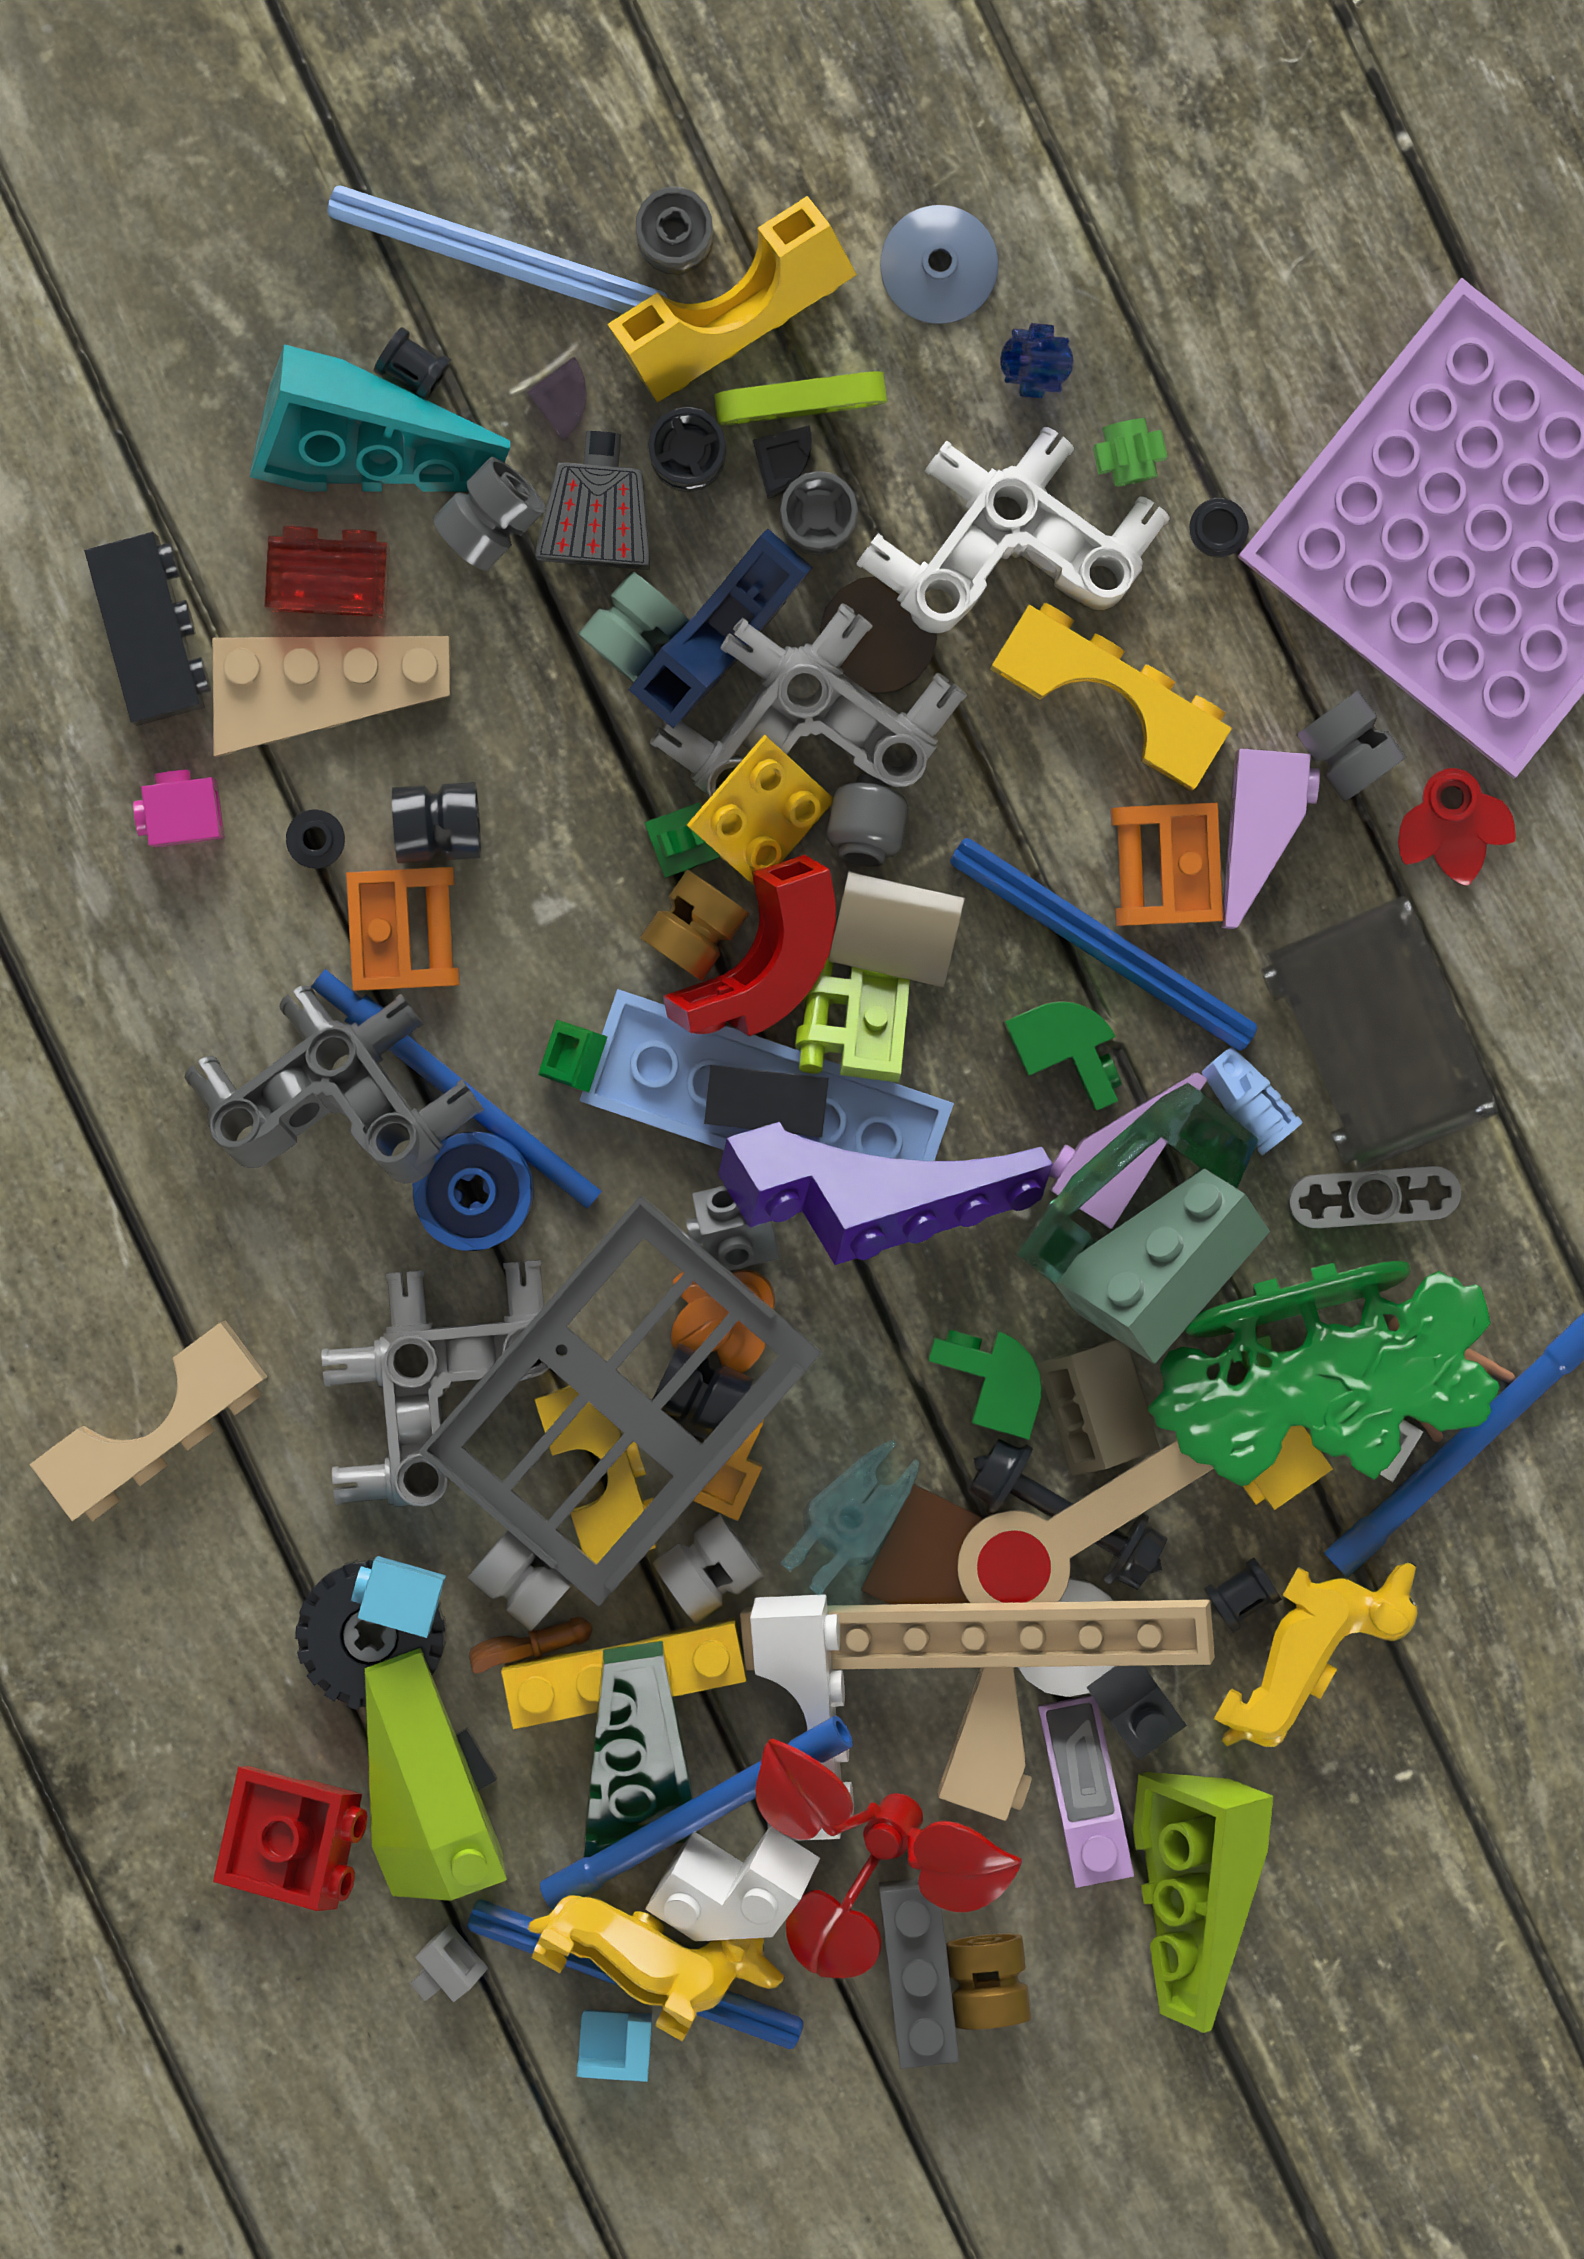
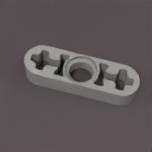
M1438 1166L1308 1175L1296 1181L1289 1191L1287 1201L1292 1217L1299 1224L1309 1228L1434 1220L1447 1217L1457 1208L1461 1198V1187L1458 1179L1452 1172ZM1436 1175L1438 1185L1448 1186V1197L1439 1199L1438 1209L1430 1210L1427 1200L1415 1199L1407 1200L1410 1208L1409 1213H1399L1402 1203V1191L1397 1182V1177H1408L1406 1189L1427 1186V1177ZM1369 1180L1382 1181L1387 1185L1391 1193V1200L1387 1209L1375 1215L1364 1212L1357 1200L1360 1187ZM1339 1181H1349L1346 1201L1352 1214L1351 1217L1340 1218L1341 1205L1323 1207L1321 1209V1218L1312 1219L1310 1210L1300 1208L1299 1198L1309 1195V1186L1318 1184L1321 1194L1335 1195L1341 1194L1337 1183Z

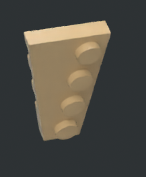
M450 636L212 638L214 757L451 697Z

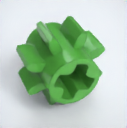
M1146 418L1122 421L1102 428L1105 442L1094 444V447H1092L1098 475L1112 472L1114 486L1116 487L1140 483L1158 477L1155 463L1165 461L1168 458L1162 430L1148 432Z

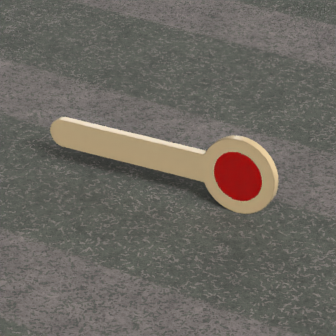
M1175 1440L1048 1520L1021 1510H1008L992 1514L977 1523L963 1541L958 1557V1577L961 1588L970 1603L1059 1602L1068 1586L1071 1557L1214 1468L1212 1465L1196 1463L1189 1456L1182 1454L1178 1441Z

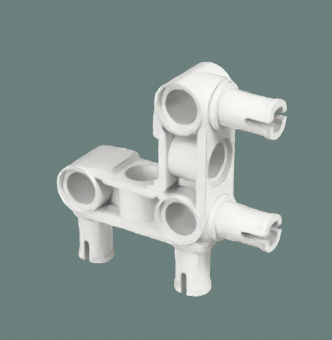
M1049 427L1041 429L1040 435L1017 466H1009L1002 471H996L992 468L989 473L951 446L950 442L946 441L940 448L939 453L929 463L925 472L928 475L934 476L968 501L965 507L969 510L929 564L924 561L920 566L884 540L883 536L878 533L856 565L860 568L863 567L900 594L897 598L901 602L900 606L911 613L913 621L920 629L929 633H943L952 629L978 601L987 587L986 578L1001 558L1008 559L1010 555L1015 558L1022 555L1055 579L1054 586L1068 597L1093 610H1105L1113 607L1122 599L1142 571L1141 566L1143 565L1142 554L1161 528L1168 523L1170 517L1161 507H1158L1147 524H1142V519L1154 502L1140 496L1112 536H1106L1047 493L1045 487L1067 456L1072 454L1074 447L1063 437L1052 453L1047 455L1045 452L1058 435V432ZM999 497L1014 499L1020 505L1022 517L1016 520H1006L1000 517L995 511L993 500ZM1104 566L1110 569L1116 576L1117 588L1102 590L1096 587L1090 578V568ZM933 589L947 592L953 600L954 610L946 614L932 611L925 601V593Z

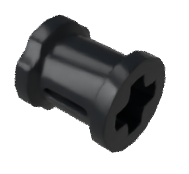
M401 327L384 348L374 366L373 372L379 376L387 373L414 391L415 395L428 400L450 367L451 359L445 355L439 358L410 340V332Z
M1254 1557L1246 1562L1245 1569L1218 1587L1210 1584L1204 1588L1209 1599L1232 1633L1240 1629V1621L1269 1602L1275 1605L1282 1600Z

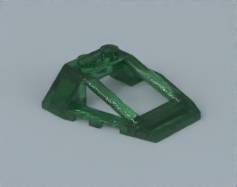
M1186 1083L1162 1096L1070 1178L1057 1198L1045 1208L1013 1254L1052 1284H1057L1077 1255L1097 1242L1091 1238L1092 1235L1069 1217L1152 1144L1162 1139L1199 1169L1192 1176L1206 1169L1238 1189L1259 1139L1201 1091Z

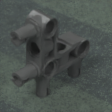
M300 986L293 990V992L304 1006V1009L301 1010L289 995L282 999L279 1007L304 1041L238 1090L221 1068L218 1059L214 1056H206L198 1061L207 1074L208 1081L202 1074L200 1075L193 1065L185 1072L184 1078L186 1082L192 1086L208 1110L207 1124L213 1139L240 1166L246 1168H259L269 1163L272 1159L297 1143V1136L330 1112L333 1114L341 1112L353 1124L350 1132L389 1176L400 1183H415L423 1179L432 1170L435 1156L441 1152L440 1148L444 1146L441 1141L473 1116L484 1111L482 1105L476 1100L477 1098L462 1079L421 1111H418L416 1108L413 1110L410 1108L379 1064L383 1061L381 1055L417 1027L420 1028L424 1025L401 994L377 1014L358 1026L356 1022L352 1025L349 1023L346 1025L337 1020L333 1021L317 999L314 990L310 986ZM349 1055L347 1061L341 1067L332 1070L339 1058ZM253 1125L249 1135L237 1141L239 1134L245 1128ZM410 1140L407 1148L401 1154L392 1156L398 1144Z

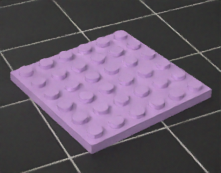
M1461 278L1239 554L1238 558L1513 779L1519 775L1584 694V375Z

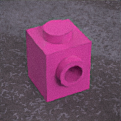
M190 770L154 774L155 785L141 786L143 800L133 801L138 836L147 835L149 846L157 848L225 839L218 782L213 777L191 780Z

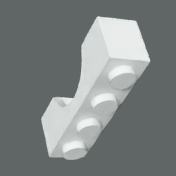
M826 1594L755 1598L750 1617L755 1675L778 1683L793 1695L804 1713L808 1731L829 1718L836 1716V1706H844L845 1687L843 1671H833L831 1650H840L838 1614L828 1615ZM849 1749L823 1763L840 1780V1762L849 1761ZM843 1782L852 1797L853 1811L851 1816H853L854 1799L852 1782ZM821 1828L815 1837L808 1840L840 1839L841 1833L830 1836ZM787 1836L788 1838H790V1839L793 1840V1841H801V1840H799V1839H795V1838H791V1837Z

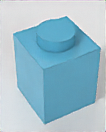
M377 1556L373 1562L372 1569L361 1566L351 1601L361 1604L358 1614L359 1619L427 1638L432 1628L446 1575Z

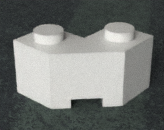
M771 1826L744 1862H741L694 1832L667 1866L645 1910L694 1941L773 1937L800 1901L820 1858Z

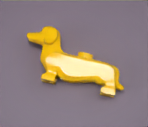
M1413 1563L1397 1565L1377 1592H1372L1345 1578L1313 1583L1310 1580L1309 1572L1298 1567L1282 1595L1295 1603L1297 1608L1289 1612L1281 1620L1274 1634L1261 1686L1252 1692L1247 1704L1242 1701V1693L1231 1688L1214 1717L1218 1722L1230 1727L1224 1733L1222 1742L1226 1746H1230L1245 1739L1263 1747L1277 1746L1284 1740L1309 1695L1311 1694L1318 1699L1322 1698L1337 1671L1336 1667L1327 1662L1339 1642L1345 1636L1351 1633L1362 1632L1382 1640L1396 1641L1405 1637L1413 1628L1417 1618V1605L1410 1596L1416 1565Z
M569 1895L561 1899L549 1915L529 1922L528 1930L541 1934L531 1958L558 1973H561L566 1965L567 1959L565 1956L568 1957L569 1953L579 1958L591 1959L628 1995L641 2003L661 2006L662 2011L655 2026L682 2042L697 2015L696 2013L714 2008L720 2003L735 1978L747 1980L767 1989L776 1988L785 1979V1976L764 1956L765 1941L763 1938L711 1940L706 1946L699 1949H689L663 1935V1924L652 1915L636 1911L630 1916L601 1900L591 1897Z

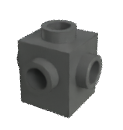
M725 1186L692 1193L697 1217L686 1220L689 1237L728 1271L780 1259L772 1221L750 1228Z

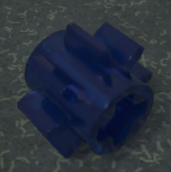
M1031 323L1028 330L1013 329L1012 338L1002 348L1000 365L1003 374L1006 376L1004 381L1009 384H1020L1019 393L1022 397L1043 398L1045 391L1060 393L1062 391L1061 383L1065 382L1072 372L1073 354L1068 345L1070 340L1065 337H1054V325Z

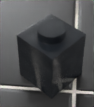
M1115 1666L1086 1687L1138 1760L1145 1757L1187 1726L1144 1666Z

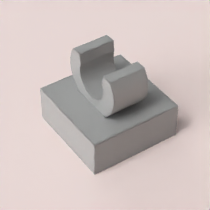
M450 1923L438 1932L415 1957L424 1968L419 1972L420 1975L410 1982V1985L424 2001L442 1988L448 1997L455 2002L472 1988L488 1967Z

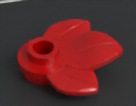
M1458 768L1441 770L1431 776L1425 784L1422 803L1408 811L1402 819L1398 835V849L1401 860L1405 865L1423 861L1433 855L1438 866L1448 877L1460 885H1470L1483 866L1487 844L1506 845L1515 842L1516 831L1513 815L1502 800L1483 794L1477 780L1467 771ZM1446 787H1455L1461 792L1462 802L1458 808L1448 809L1442 804L1441 794Z

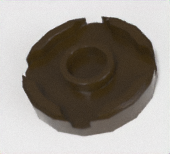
M875 576L859 578L837 592L825 608L819 633L821 634L842 603L852 608L855 616L858 614L863 616L872 625V628L865 633L840 667L843 669L845 676L871 694L897 692L920 677L931 663L937 642V633H929L920 629L913 621L911 613L900 606L901 602L897 600L900 594Z

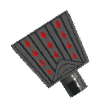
M586 431L583 464L558 463L536 546V558L538 561L650 570L642 470L619 467L621 434L606 431Z

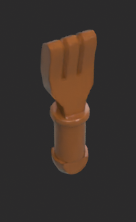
M583 1617L570 1618V1621L537 1631L533 1629L530 1632L528 1630L529 1637L517 1638L507 1635L488 1639L470 1649L469 1660L472 1671L475 1674L482 1673L499 1664L517 1661L532 1655L539 1658L542 1656V1653L576 1643L577 1645L583 1644L590 1639L593 1630L592 1625Z

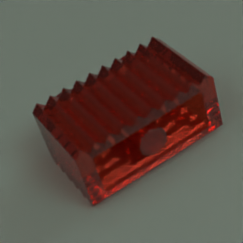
M284 526L282 537L268 536L264 606L271 612L386 618L390 546L386 542H377L376 531L345 529L342 530L341 540L318 539L317 528Z

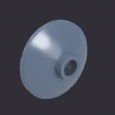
M932 205L909 213L892 228L882 248L880 271L887 294L904 313L922 322L947 324L970 316L988 299L998 274V255L990 233L977 218L956 207ZM937 251L947 253L951 259L949 269L944 272L934 271L928 262L932 253Z

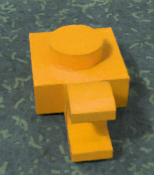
M763 1421L693 1499L694 1502L736 1521L739 1520L763 1467L762 1464L748 1458L763 1425Z

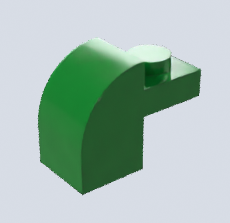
M1052 1002L1035 1007L1003 1022L1026 1076L1070 1058L1093 1111L1118 1101L1113 1090L1123 1085L1109 1053L1099 1057L1095 1046L1116 1036L1108 1023L1096 1012L1076 1003Z
M949 1329L946 1339L933 1336L927 1356L928 1361L983 1377L970 1421L976 1425L1029 1440L1041 1400V1379L1038 1367L1026 1348L1016 1339L999 1330H996L990 1352L980 1350L982 1338Z

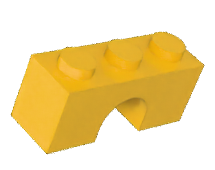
M571 1386L537 1396L534 1399L545 1433L579 1395ZM588 1402L550 1445L552 1456L570 1450L581 1449L592 1452L602 1459L623 1434L615 1424ZM634 1441L608 1469V1484L602 1496L589 1504L574 1508L570 1513L582 1551L596 1564L654 1499L652 1497L643 1500L637 1477L647 1474L639 1447ZM657 1542L652 1546L651 1549L656 1548Z

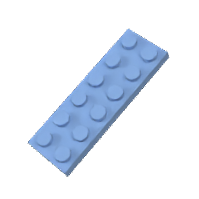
M619 989L616 991L602 1035L608 1036L590 1091L589 1093L583 1091L579 1100L583 1103L724 1150L728 1137L754 1129L704 1124L710 1065L829 1078L822 1137L798 1136L843 1150L884 1158L935 1161L954 1105L952 1102L893 1082L840 1075V1064L826 1059L823 1060L822 1072L818 1074L804 1073L799 1070L801 1052L799 1050L755 1035L747 1036L740 1030L724 1026L721 1030L709 1034L690 1033L667 1017L664 1004Z

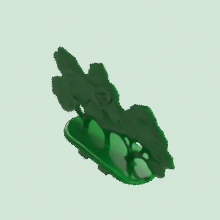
M1403 1261L1382 1262L1338 1274L1335 1264L1330 1263L1312 1268L1311 1281L1279 1289L1276 1278L1253 1284L1252 1297L1229 1302L1203 1311L1187 1326L1184 1331L1191 1337H1216L1235 1332V1336L1229 1346L1216 1358L1207 1356L1200 1349L1183 1346L1169 1351L1160 1365L1163 1391L1148 1406V1412L1154 1416L1158 1427L1175 1431L1182 1454L1189 1456L1196 1463L1212 1465L1218 1475L1241 1487L1249 1485L1275 1463L1282 1449V1441L1291 1426L1299 1425L1310 1429L1312 1444L1316 1449L1333 1457L1346 1455L1350 1458L1351 1464L1356 1470L1375 1480L1383 1470L1390 1466L1402 1450L1399 1442V1425L1405 1416L1429 1423L1442 1432L1452 1429L1477 1427L1484 1423L1490 1415V1403L1497 1396L1499 1390L1498 1381L1492 1379L1479 1363L1466 1360L1464 1356L1465 1351L1479 1339L1491 1324L1482 1287L1475 1284L1465 1287L1456 1277H1450L1441 1271H1437L1425 1277L1411 1299L1395 1304L1381 1297L1380 1292L1397 1286L1408 1277L1411 1272V1265ZM1361 1298L1365 1299L1361 1323L1356 1326L1350 1327L1336 1323L1328 1325L1319 1319L1317 1312L1319 1309ZM1302 1315L1308 1334L1302 1346L1292 1351L1278 1353L1265 1348L1257 1342L1256 1326ZM1383 1315H1394L1398 1319L1400 1326L1397 1331L1388 1329ZM1243 1350L1247 1351L1250 1368L1242 1383L1236 1386L1229 1385L1227 1383V1376L1231 1361L1233 1360L1235 1363L1243 1361L1241 1352ZM1257 1354H1265L1272 1361L1271 1368L1259 1366ZM1218 1363L1220 1371L1216 1380H1209L1206 1374L1207 1367Z

